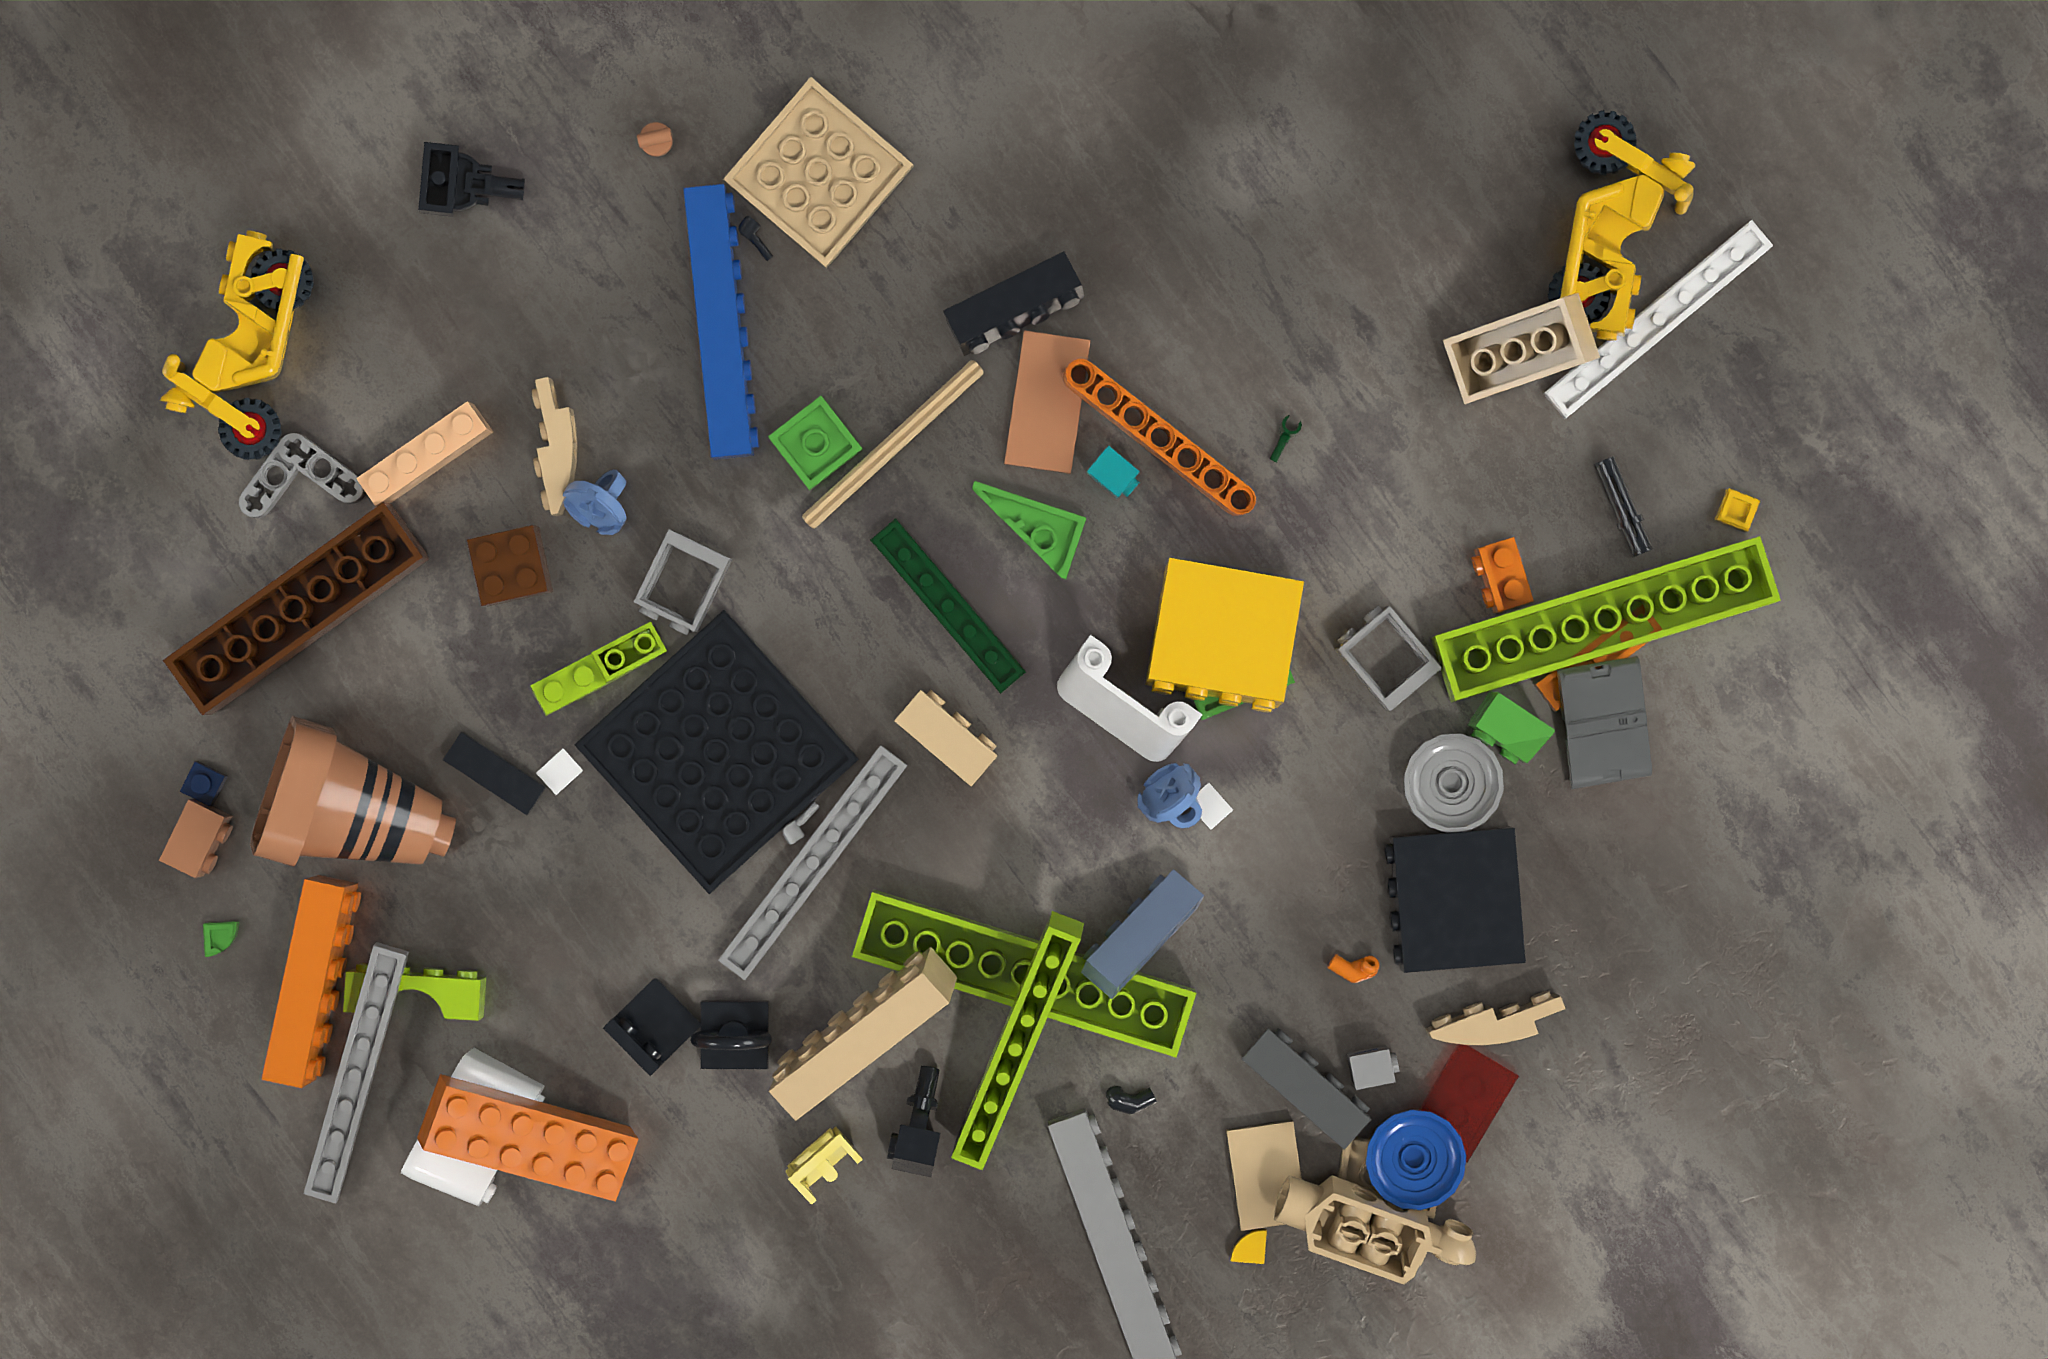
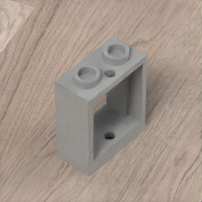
M669 529L634 600V603L641 606L638 612L655 620L661 615L671 620L669 627L687 635L689 630L698 632L730 567L732 559ZM674 547L717 567L692 620L649 599Z
M1378 605L1363 617L1366 624L1356 631L1352 627L1337 639L1341 645L1335 651L1383 708L1390 712L1442 669V667L1390 606L1381 609ZM1385 619L1422 662L1417 669L1387 694L1380 689L1349 652L1354 645Z

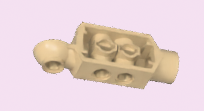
M1289 1175L1284 1181L1277 1198L1274 1221L1305 1231L1309 1251L1401 1284H1405L1415 1277L1427 1252L1433 1253L1441 1261L1452 1265H1470L1475 1263L1476 1248L1471 1239L1473 1231L1464 1223L1448 1219L1444 1225L1434 1224L1428 1221L1426 1209L1400 1208L1383 1199L1379 1192L1333 1175L1319 1186Z

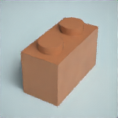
M189 799L159 861L194 878L202 877L205 873L209 874L217 862L218 856L215 855L219 844H224L232 831L233 826L229 823L233 816L196 799Z

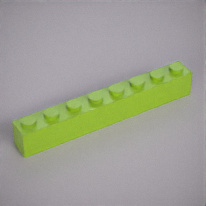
M1051 912L958 1133L951 1156L952 1159L983 1170L1079 945L1084 923L1057 912Z

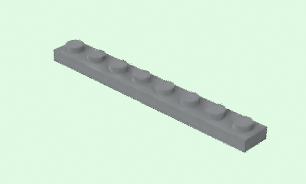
M882 745L879 746L718 961L743 980L747 979L908 766L905 762Z
M379 942L373 945L303 1193L305 1195L335 1204L339 1199L409 951Z

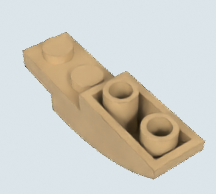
M545 377L535 380L536 388L532 389V397L536 409L541 408L544 421L539 422V428L543 441H548L549 446L536 449L538 457L533 458L537 477H543L545 490L541 491V499L545 511L550 510L551 515L560 516L563 515L565 510L564 501L566 497H563V492L575 478L577 431L573 409L570 407L559 409L553 380Z
M1544 991L1530 997L1531 1003L1520 1007L1518 1003H1513L1500 1008V1014L1497 1016L1491 1006H1483L1482 1002H1478L1463 1008L1464 1014L1451 1018V1015L1447 1014L1432 1020L1433 1026L1425 1029L1432 1039L1463 1045L1501 1044L1539 1034L1534 1021L1565 1009L1560 995Z

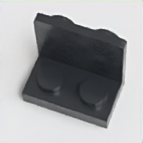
M654 978L603 1029L651 1076L701 1027V1022L659 979Z

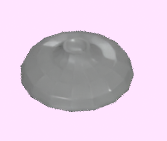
M1461 733L1441 734L1424 742L1410 757L1404 774L1405 797L1413 813L1428 827L1446 833L1467 832L1484 824L1497 810L1504 791L1503 770L1494 752L1479 739Z

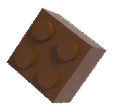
M530 525L467 539L481 606L489 607L553 592L538 526Z

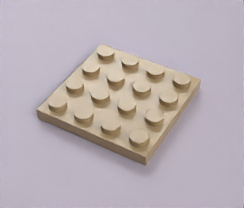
M810 77L723 180L827 269L914 165Z

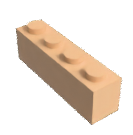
M467 401L356 479L376 507L383 502L390 504L486 438L493 431L476 406Z

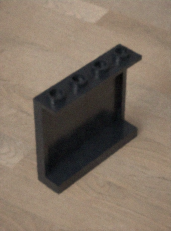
M1508 826L1467 832L1402 837L1390 836V844H1385L1386 864H1392L1393 878H1388L1387 884L1389 898H1395L1396 911L1390 912L1392 932L1397 931L1398 945H1393V957L1395 965H1400L1401 971L1410 973L1526 963L1515 828Z

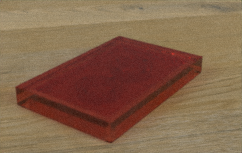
M1457 1044L1419 1110L1432 1112L1450 1122L1462 1138L1466 1152V1162L1468 1163L1519 1075L1469 1045Z

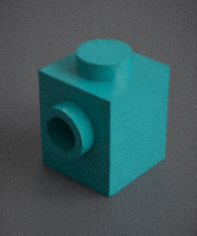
M1110 446L1103 451L1086 473L1116 499L1121 494L1128 497L1140 483L1135 478L1140 471Z

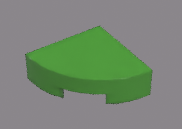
M239 921L203 923L205 957L225 951L234 942L239 930Z

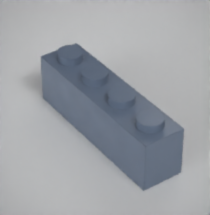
M1174 869L1166 877L1162 875L1157 877L1148 890L1151 893L1145 900L1139 897L1127 910L1129 916L1124 922L1121 923L1117 920L1105 933L1107 939L1101 946L1095 943L1083 957L1086 962L1081 973L1111 999L1117 995L1198 909L1204 897L1200 891Z

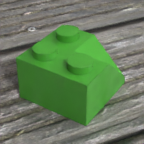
M1489 692L1467 724V726L1474 730L1471 734L1472 737L1479 739L1486 746L1490 745L1493 747L1496 744L1502 748L1499 754L1515 765L1518 761L1528 763L1555 732V729L1499 692Z

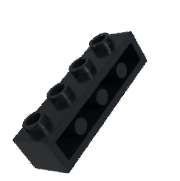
M1065 251L943 310V313L963 355L966 356L970 353L978 354L989 347L990 343L1000 338L1009 339L1015 336L1021 328L1031 323L1036 325L1044 322L1051 313L1059 309L1067 310L1076 306L1080 299L1085 296L1082 284Z

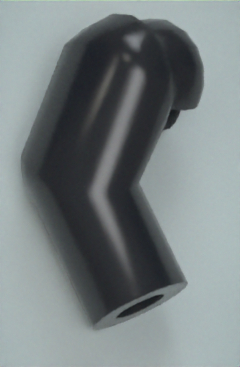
M1112 1086L1106 1091L1108 1105L1113 1110L1129 1115L1157 1103L1150 1087L1133 1096L1124 1093L1120 1086Z

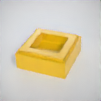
M1728 488L1715 520L1748 532L1760 500Z

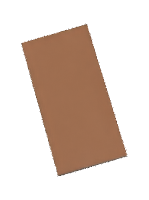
M1024 330L1005 465L1071 474L1082 399L1065 385L1063 372L1074 360H1088L1091 340ZM1078 366L1072 368V380L1077 384H1084L1086 370Z

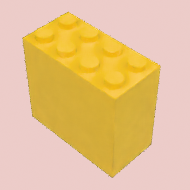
M1169 558L1165 566L1145 685L1152 686V692L1171 695L1174 690L1185 692V698L1205 701L1207 696L1219 698V704L1238 707V704L1241 702L1252 704V710L1271 712L1272 709L1278 708L1284 703L1304 581Z

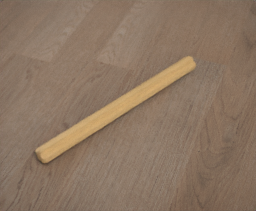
M970 360L803 514V520L813 529L820 525L983 375V369L976 361Z

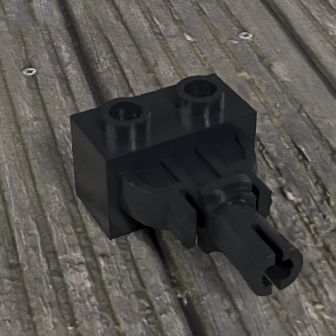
M424 142L418 210L422 214L453 217L454 212L465 211L475 205H489V198L476 197L477 195L523 200L524 190L509 189L508 187L524 189L525 179L480 174L478 172L491 173L492 165L479 164L473 157L459 152L458 145Z
M921 1066L915 1092L907 1098L906 1103L913 1106L909 1126L901 1124L899 1134L892 1132L887 1159L893 1160V1170L926 1177L932 1176L941 1134L926 1130L930 1110L937 1111L938 1102L934 1097L940 1070L935 1067Z

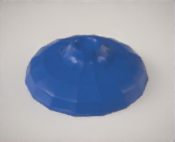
M1409 1110L1394 1114L1377 1127L1368 1143L1366 1167L1370 1181L1383 1199L1400 1208L1423 1210L1440 1205L1455 1193L1464 1177L1466 1152L1462 1138L1449 1121L1432 1112Z

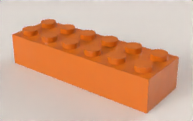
M322 875L304 879L261 1080L303 1088L315 1081L317 1076L321 1077L326 1063V1057L322 1056L324 1043H329L333 1030V1024L329 1023L331 1010H336L340 997V991H336L338 977H343L347 965V958H343L345 944L350 945L354 932V925H350L352 912H357L361 900V893L357 892L358 883Z
M442 1074L439 1075L417 1136L424 1151L615 1202L639 1140L630 1126Z

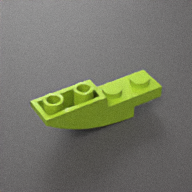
M649 622L591 652L590 655L530 685V688L545 716H548L623 677L667 652L652 622Z

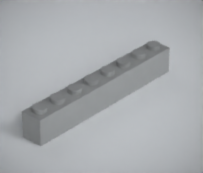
M1086 1108L1048 1121L1050 1134L1132 1358L1177 1359V1356L1182 1355L1176 1336L1169 1337L1165 1325L1171 1322L1165 1305H1157L1153 1293L1158 1292L1159 1289L1153 1273L1146 1274L1142 1261L1147 1260V1256L1141 1240L1134 1242L1130 1230L1136 1228L1131 1212L1129 1209L1123 1211L1119 1198L1124 1197V1193L1118 1177L1113 1179L1110 1177L1107 1167L1113 1164L1106 1146L1100 1147L1095 1136L1101 1133L1095 1114L1088 1116Z

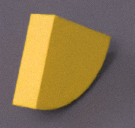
M1256 1229L1243 1236L1233 1247L1230 1261L1264 1264L1267 1230Z

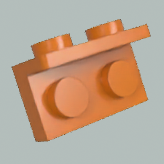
M1514 537L1474 549L1476 556L1471 557L1472 565L1476 575H1482L1486 588L1481 589V593L1487 609L1492 607L1493 613H1499L1534 601Z

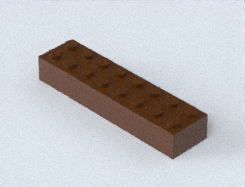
M383 502L166 657L163 662L201 715H213L424 564L430 557L392 504Z

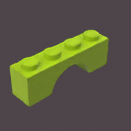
M368 963L356 964V969L346 971L343 1012L355 1013ZM405 966L398 992L413 989L430 995L440 1006L444 1019L479 1021L484 1017L486 977H478L477 971L457 970V975H446L442 968H423V973L410 972L409 966Z

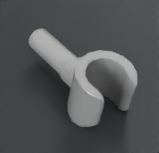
M814 801L800 817L784 827L783 836L788 844L791 845L805 836L800 826L820 807Z

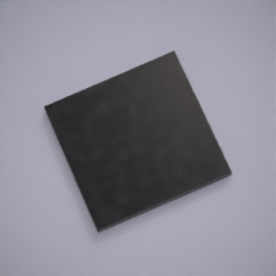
M725 610L718 614L574 744L708 894H711L859 760L854 752Z

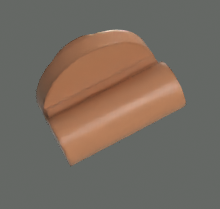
M659 122L646 125L640 134L637 135L639 147L650 156H663L669 152L673 145V135L670 127L668 128Z

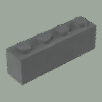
M1268 1027L1242 1057V1060L1345 1150L1371 1120V1117L1366 1114L1370 1108L1356 1095L1349 1099L1341 1092L1344 1085L1331 1073L1324 1077L1316 1070L1315 1067L1319 1063L1306 1051L1303 1050L1299 1055L1289 1045L1293 1040L1281 1029L1277 1028L1273 1032Z

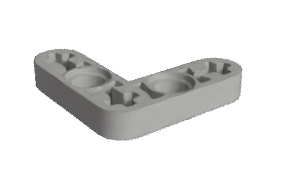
M290 433L280 440L277 447L274 448L241 493L239 507L249 517H265L270 513L299 472L344 503H357L364 498L366 492L356 479L359 475L307 437L297 433ZM301 441L300 449L311 455L314 449L316 453L308 461L296 454L291 457L289 455L291 453V449L288 447L289 443ZM320 459H326L331 464V472L325 478H319L314 473V465ZM307 461L306 466L304 468L302 464ZM279 466L284 472V479L279 485H271L267 480V472L271 467ZM341 469L343 473L338 476L339 470ZM337 476L349 483L354 480L356 482L354 488L357 490V493L355 495L348 494L345 497L343 495L345 492L344 487L334 482L331 488L329 484ZM259 483L265 488L274 491L272 496L264 493L260 499V503L263 505L261 510L256 508L252 511L250 510L252 504L248 501L251 496L258 497L263 489L257 488Z

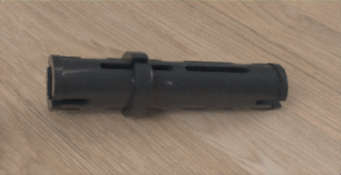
M1612 456L1594 464L1619 520L1617 527L1619 530H1623L1633 557L1652 550L1653 547L1641 522L1644 518L1642 514L1638 515L1628 488L1616 464L1615 457ZM1610 477H1613V479H1614V481H1615V484H1616V486H1617V489H1618V491H1619V493H1620V496H1621V498H1622V500H1623V504H1621V502H1620V499H1619V497H1618V495H1617V492H1616V490H1615V488H1614V485H1613V483H1612ZM1624 509H1626L1628 512L1632 525L1634 526V529L1636 531L1637 537H1635L1633 533V530L1631 528V525L1625 514Z

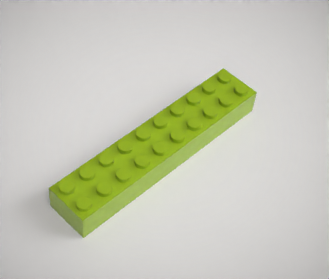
M1758 536L1439 634L1431 638L1438 663L1442 667L1440 670L1452 703L1777 603L1781 599L1761 537ZM1643 604L1645 614H1640L1638 617L1633 616L1632 612ZM1653 616L1663 630L1649 634L1654 629L1647 620ZM1622 619L1628 622L1626 626L1591 652L1573 657L1602 634L1616 630L1620 626ZM1623 631H1630L1633 634V639L1621 642L1620 634Z
M874 889L852 957L900 971L905 967L904 962L917 951L922 954L931 947L957 976L954 989L1012 1007L1039 940ZM1075 952L1048 1018L1177 1058L1196 997L1195 989L1137 972L1117 995L1111 999L1081 973L1086 961L1083 959L1084 954Z

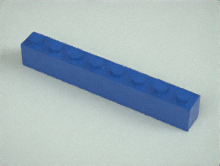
M724 184L683 188L711 458L717 460L754 456V448L759 447V435L757 427H751L750 414H756L754 394H748L747 381L752 380L751 361L744 359L743 347H749L747 326L741 327L740 314L746 313L744 294L737 291L736 280H742L740 259L734 260L733 247L739 246L737 226H731L730 213H735L733 192L727 193V188Z

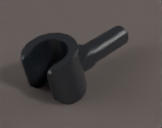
M746 216L739 224V232L754 244L765 260L768 261L773 255L761 239L755 235L761 225L750 216Z

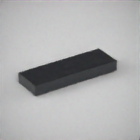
M464 732L459 734L443 758V761L525 815L530 814L547 788Z

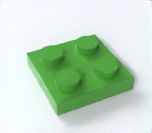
M819 396L768 436L809 490H812L863 450L822 396Z

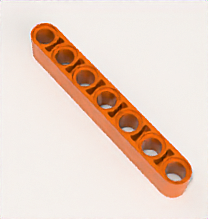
M1077 359L1065 368L1063 380L1072 392L1225 512L1232 516H1240L1249 513L1254 508L1256 496L1247 484L1090 361ZM1077 366L1084 368L1088 373L1087 382L1084 384L1075 383L1071 378L1072 368ZM1107 387L1114 392L1115 399L1113 404L1104 405L1098 400L1097 394L1100 388ZM1134 408L1139 411L1141 422L1138 426L1127 424L1124 419L1126 409ZM1154 429H1161L1167 434L1168 440L1164 447H1158L1152 443L1151 433ZM1181 450H1188L1193 454L1194 463L1190 468H1184L1179 464L1177 458ZM1208 470H1213L1220 476V484L1216 489H1211L1205 484L1204 476ZM1235 491H1240L1246 496L1247 504L1242 510L1234 508L1231 503V496Z

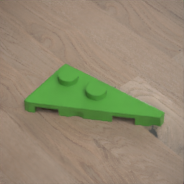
M974 481L972 490L1060 578L1066 580L1086 517Z

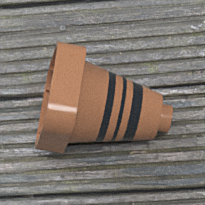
M292 716L284 733L258 811L250 846L255 856L293 867L296 865L299 856L423 864L428 853L442 857L445 856L454 833L456 818L441 814L442 800L338 742L333 728Z

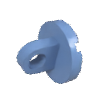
M613 469L602 475L595 484L586 481H573L563 492V497H566L564 506L569 514L584 527L589 528L593 525L599 528L596 531L599 534L614 535L621 530L627 518L623 507L616 500L626 486V479L617 470Z
M1177 763L1168 764L1148 777L1144 783L1146 789L1143 791V794L1139 792L1137 798L1138 808L1148 820L1157 823L1170 821L1179 828H1189L1200 820L1202 809L1197 800L1201 787L1200 777L1189 764L1183 763L1182 766H1179ZM1192 807L1189 813L1181 815L1186 809Z

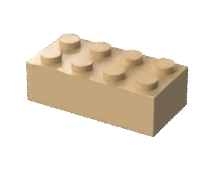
M1579 293L1559 298L1443 340L1464 404L1600 358Z

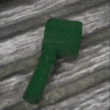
M1290 415L1286 416L1280 424L1279 430L1281 435L1270 457V460L1276 463L1290 438L1295 437L1302 427V422L1300 421L1295 431H1289L1285 423Z

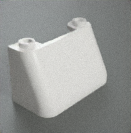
M1089 635L1057 682L1059 695L1067 703L1146 759L1155 762L1166 759L1193 729L1202 714L1184 702L1170 703L1164 709L1161 708L1157 715L1152 713L1103 678L1111 665L1112 656L1110 650L1102 642Z
M473 1048L462 1057L451 1076L540 1102L545 1100V1097L541 1095L545 1087L543 1084L476 1048ZM418 1139L401 1170V1174L412 1180L476 1206H480L482 1202L488 1204L498 1187L493 1184L497 1170L424 1151Z

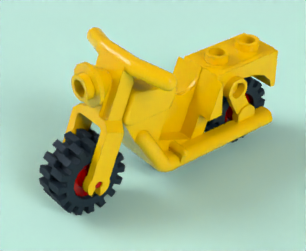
M1603 110L1598 111L1599 114L1596 115L1592 113L1587 116L1588 119L1585 122L1582 121L1580 123L1579 129L1575 133L1574 143L1577 158H1579L1584 168L1587 167L1594 174L1597 172L1600 175L1607 176V173L1616 174L1618 170L1626 168L1638 176L1588 191L1578 198L1566 265L1561 268L1562 270L1554 274L1553 280L1549 284L1548 298L1549 302L1579 293L1591 331L1597 333L1596 338L1616 341L1617 336L1625 337L1626 329H1633L1636 309L1630 308L1632 295H1639L1642 275H1635L1636 266L1622 256V242L1634 232L1640 230L1648 231L1651 228L1663 200L1664 190L1674 194L1677 200L1674 210L1677 214L1682 215L1687 212L1693 199V186L1682 179L1695 168V163L1689 161L1690 156L1687 154L1669 153V158H1662V165L1659 164L1648 154L1636 148L1637 140L1634 127L1631 122L1627 121L1625 116H1619L1615 111L1605 113ZM1584 254L1610 269V271L1603 275L1596 266L1593 267L1590 263L1586 262L1582 264ZM1610 295H1616L1614 305L1608 315L1601 321L1592 323L1595 319L1598 320L1603 312L1607 310Z
M249 230L246 231V236L238 234L236 242H229L226 261L231 262L229 275L222 274L219 286V294L224 295V303L238 315L239 325L237 329L225 338H211L206 342L192 372L194 380L184 374L186 367L180 361L179 356L170 354L162 368V373L167 380L176 386L166 392L160 398V401L167 403L165 409L186 414L187 408L195 407V404L192 402L193 400L219 419L218 434L222 444L230 453L244 460H257L266 455L268 456L279 443L281 423L276 412L269 404L259 399L244 398L236 400L230 405L214 393L270 381L280 375L295 308H300L309 299L314 282L311 268L303 256L289 249L288 251L282 249L272 251L273 244L271 241L266 240L267 235ZM268 251L263 257H259L256 260V264L251 271V278L246 277L248 267L253 259L260 253ZM256 296L265 307L276 310L278 312L276 321L249 303V301H252Z

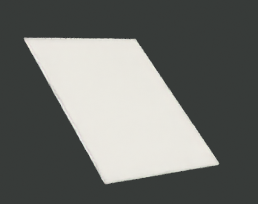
M562 749L536 774L557 795L583 770Z
M1210 783L1199 791L1197 800L1202 809L1201 819L1212 830L1233 809Z

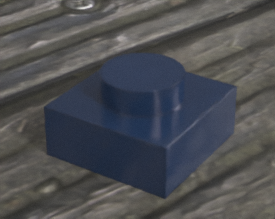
M195 761L180 792L208 806H213L228 776L199 761Z

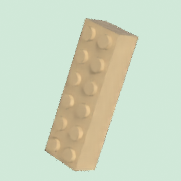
M931 947L922 954L919 951L912 954L904 962L905 967L898 973L894 971L889 972L878 983L880 987L871 994L869 991L862 993L853 1002L854 1007L845 1013L841 1010L828 1021L827 1024L829 1026L822 1032L818 1030L813 1031L805 1038L800 1049L796 1052L791 1049L778 1060L779 1067L772 1075L773 1082L769 1092L795 1121L950 1003L957 976Z

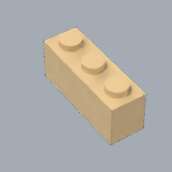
M930 689L926 694L920 690L894 721L972 787L998 756L993 751L997 745L983 733L977 738L968 730L971 723L957 711L951 715L942 708L946 702Z

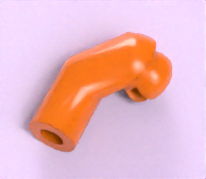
M1335 954L1327 968L1351 983H1358L1374 977L1380 965L1378 959L1374 956H1366L1349 962Z

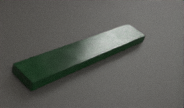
M896 518L870 539L1000 694L1026 673Z

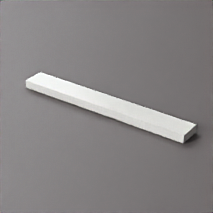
M1753 220L1749 221L1636 315L1633 329H1626L1625 337L1617 336L1616 341L1606 340L1597 348L1600 358L1575 366L1543 394L1562 417L1566 419L1768 251L1773 244Z

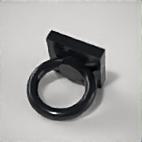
M702 1000L701 1031L692 1034L690 1039L693 1046L701 1048V1069H768L769 1045L772 1042V1036L769 1034V1001Z

